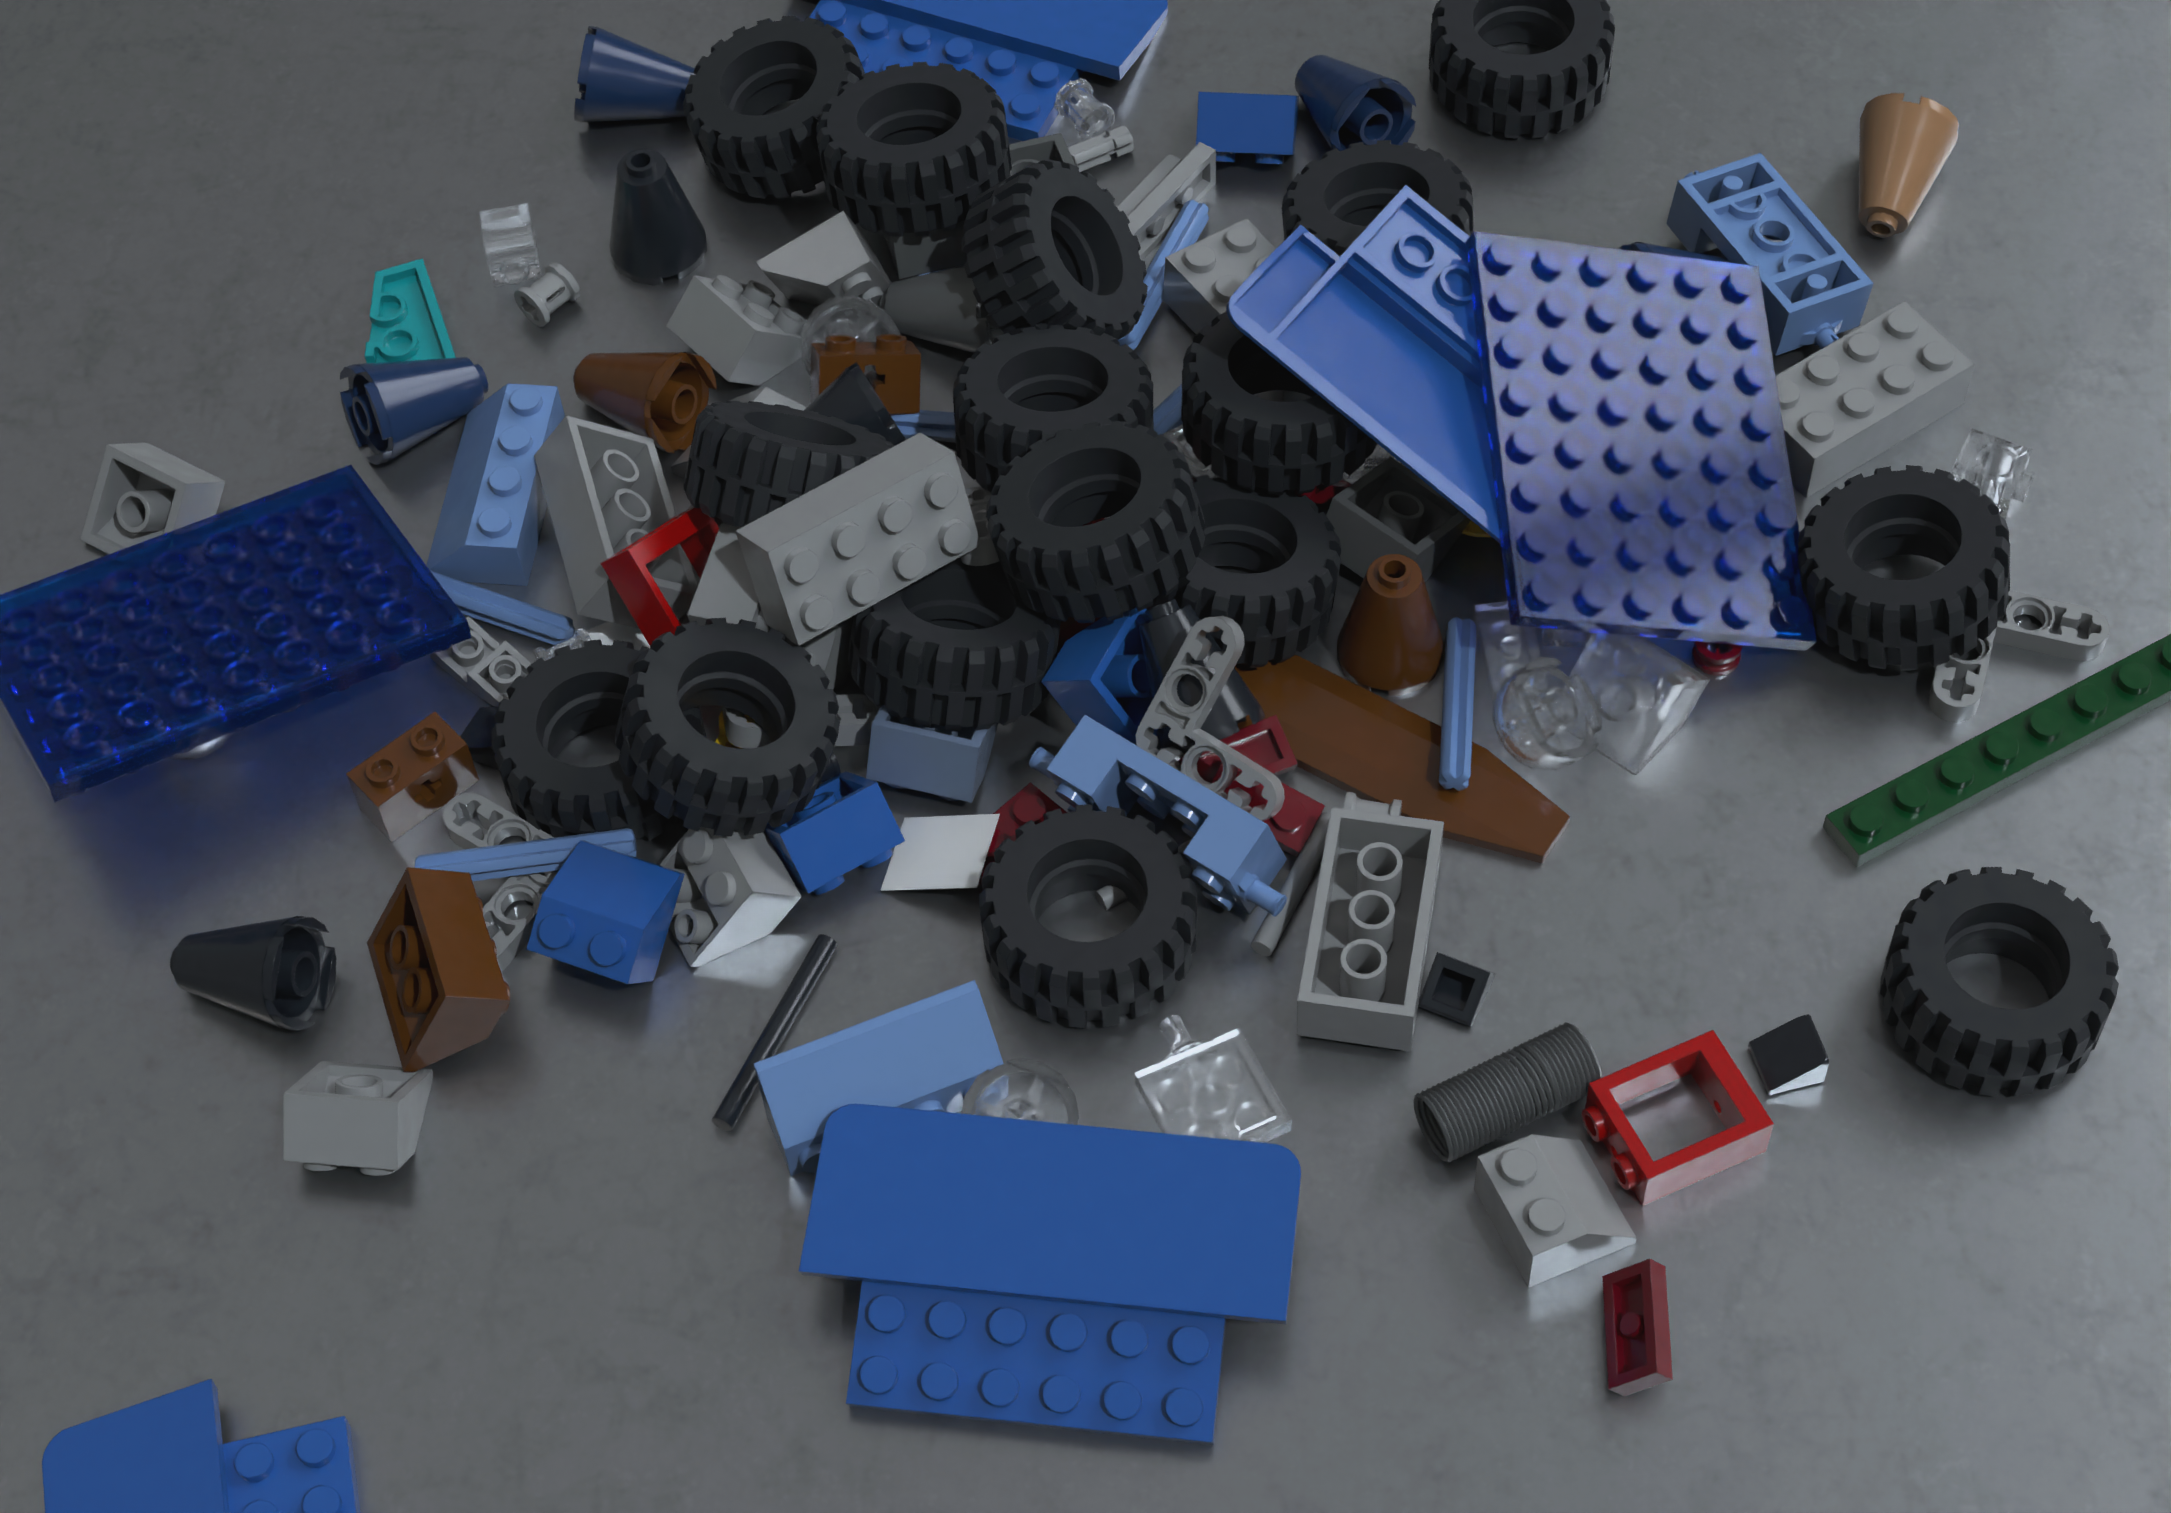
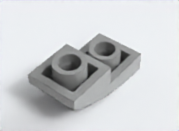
M469 616L430 648V658L472 693L494 707H498L499 702L503 698L509 700L506 690L518 676L525 678L528 675L527 667L532 664L506 640L499 644Z

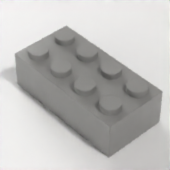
M1247 218L1165 257L1163 300L1197 335L1204 326H1211V321L1226 311L1227 303L1233 293L1276 247ZM1287 390L1266 391L1254 395L1277 402H1294L1312 398L1306 394Z
M1903 301L1747 392L1739 433L1804 497L1808 498L1962 406L1965 402L1974 363L1906 301Z
M566 415L535 453L534 457L577 613L586 617L639 628L600 563L676 516L654 441L649 437ZM677 544L646 564V567L679 621L690 608L698 586L691 563L680 544Z
M922 433L912 436L735 531L766 624L785 634L786 638L798 646L981 546L955 452Z
M1331 807L1297 999V1035L1411 1051L1441 861L1444 822Z

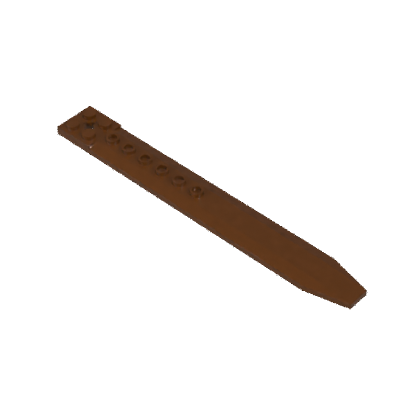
M1068 617L1066 622L1061 621L1060 631L1077 621L1072 617ZM1296 654L1290 659L1279 663L1274 659L1268 660L1264 667L1249 668L1248 664H1236L1235 666L1236 671L1260 703L1265 714L1263 719L1277 715L1298 763L1297 767L1346 792L1356 793V796L1362 800L1391 804L1393 799L1402 800L1401 816L1444 822L1443 838L1538 863L1544 862L1569 825L1570 816L1488 749L1472 742L1471 776L1468 787L1461 791L1455 788H1443L1439 783L1440 725ZM1249 715L1245 716L1246 721L1237 724L1239 729L1252 724Z

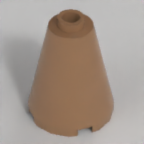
M1890 93L1875 97L1867 102L1860 117L1858 218L1867 231L1875 236L1891 237L1907 229L1957 143L1958 119L1947 107L1932 99L1921 96L1920 102L1917 104L1903 101L1905 93Z

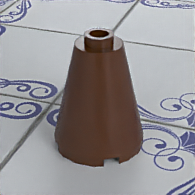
M690 352L592 353L580 362L573 376L575 392L581 401L630 432L652 438L655 447L667 453H675L674 451L678 449L685 451L692 444L697 416L708 405L709 388L716 390V378L711 365L702 356Z
M1388 554L1374 560L1365 574L1338 635L1337 660L1344 675L1354 684L1369 691L1371 687L1388 690V696H1402L1420 690L1435 678L1443 658L1444 642L1420 567L1407 556Z

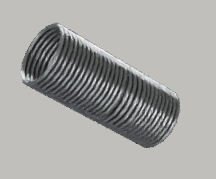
M1565 1022L1563 1025L1554 1027L1538 1037L1529 1039L1523 1044L1521 1043L1518 1047L1514 1046L1512 1049H1508L1492 1059L1489 1058L1487 1061H1483L1482 1064L1479 1063L1471 1069L1468 1068L1467 1071H1463L1461 1074L1458 1073L1456 1076H1452L1451 1079L1448 1078L1446 1081L1437 1083L1436 1086L1427 1088L1425 1091L1422 1090L1421 1093H1417L1414 1096V1111L1420 1129L1434 1153L1441 1160L1450 1163L1452 1160L1461 1158L1468 1152L1471 1153L1483 1145L1486 1146L1488 1143L1496 1141L1498 1138H1502L1514 1130L1517 1131L1524 1125L1527 1126L1529 1123H1533L1535 1119L1539 1120L1541 1116L1545 1117L1547 1113L1551 1114L1553 1110L1558 1111L1560 1108L1562 1109L1564 1106H1568L1580 1098L1583 1099L1587 1096L1589 1083L1602 1078L1601 1068L1596 1054L1584 1034L1575 1025Z

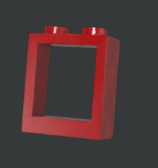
M692 507L674 516L600 563L650 647L652 641L663 633L671 632L674 635L676 627L681 624L648 571L646 564L677 544H680L701 579L719 527L713 517L702 513L700 508Z
M1714 1030L1589 1083L1585 1109L1582 1110L1583 1122L1588 1133L1594 1141L1599 1142L1602 1140L1611 1154V1166L1619 1184L1625 1190L1632 1189L1642 1206L1767 1152L1774 1126L1773 1121ZM1691 1074L1726 1130L1653 1161L1619 1105Z

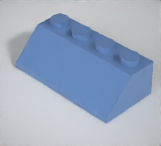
M507 383L467 413L425 569L463 582L528 586L548 506L534 455L565 417L557 386Z
M975 980L753 1063L767 1120L790 1176L804 1171L817 1172L826 1122L831 1114L842 1106L848 1104H867L957 1113L967 1108H984L992 1104L999 1096L1008 1093L1004 1063Z

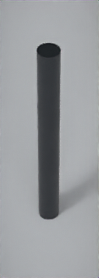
M824 934L817 936L714 1114L712 1122L718 1128L725 1131L733 1130L758 1086L753 1063L776 1055L838 947L837 942L833 938Z

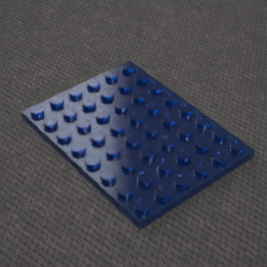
M1474 231L1466 241V251L1510 625L1808 650L1817 640L1812 609L1806 601L1799 576L1798 538L1800 531L1759 266Z
M348 465L1 594L0 704L55 803L70 796L83 794L90 788L123 775L136 773L143 767L176 754L189 752L199 745L229 733L240 732L252 724L277 714L293 711L300 705L320 697L346 690L351 685L384 672L394 671L406 663L434 652L447 650L452 645L472 637L467 619L353 466Z

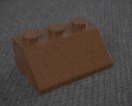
M407 867L369 937L367 946L403 1072H416L489 1038L501 1015H504L508 1010L510 988L508 983L503 980L496 958V944L489 936L483 917V903L476 894L470 873Z

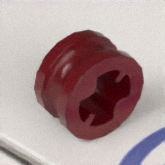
M1712 621L1704 624L1697 630L1692 649L1694 664L1702 672L1712 676H1723L1733 672L1738 667L1741 659L1743 636L1737 628L1729 623ZM1709 644L1716 645L1715 653L1708 650ZM1720 644L1727 647V653L1720 654L1718 649Z

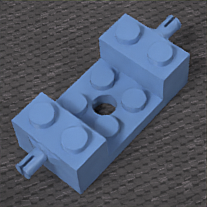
M1761 153L1701 173L1696 170L1694 174L1690 172L1684 179L1677 181L1666 224L1690 252L1704 253L1718 248L1754 290L1756 296L1748 323L1775 356L1805 345L1814 344L1822 349L1840 339L1836 334L1860 325L1874 283ZM1763 236H1766L1767 238L1772 240H1782V242H1772L1765 239Z
M1087 715L1082 717L1056 756L1046 751L1043 747H1039L1033 753L1029 761L1030 768L1039 771L1054 781V784L1058 786L1055 793L1070 804L1067 809L1069 812H1075L1076 805H1092L1093 811L1106 812L1107 806L1124 809L1127 816L1137 801L1144 809L1160 819H1165L1169 813L1184 823L1182 830L1192 838L1183 852L1194 869L1191 877L1205 887L1202 894L1220 908L1230 911L1233 905L1250 914L1257 905L1274 917L1284 908L1287 902L1286 895L1277 892L1269 887V885L1287 859L1268 824Z

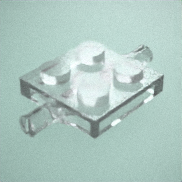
M1172 1015L1171 1023L1166 1018L1159 1024L1158 1028L1163 1033L1172 1051L1161 1062L1136 1072L1135 1084L1162 1133L1266 1143L1292 1131V1120L1240 1028L1214 1039L1193 1041L1179 1015Z

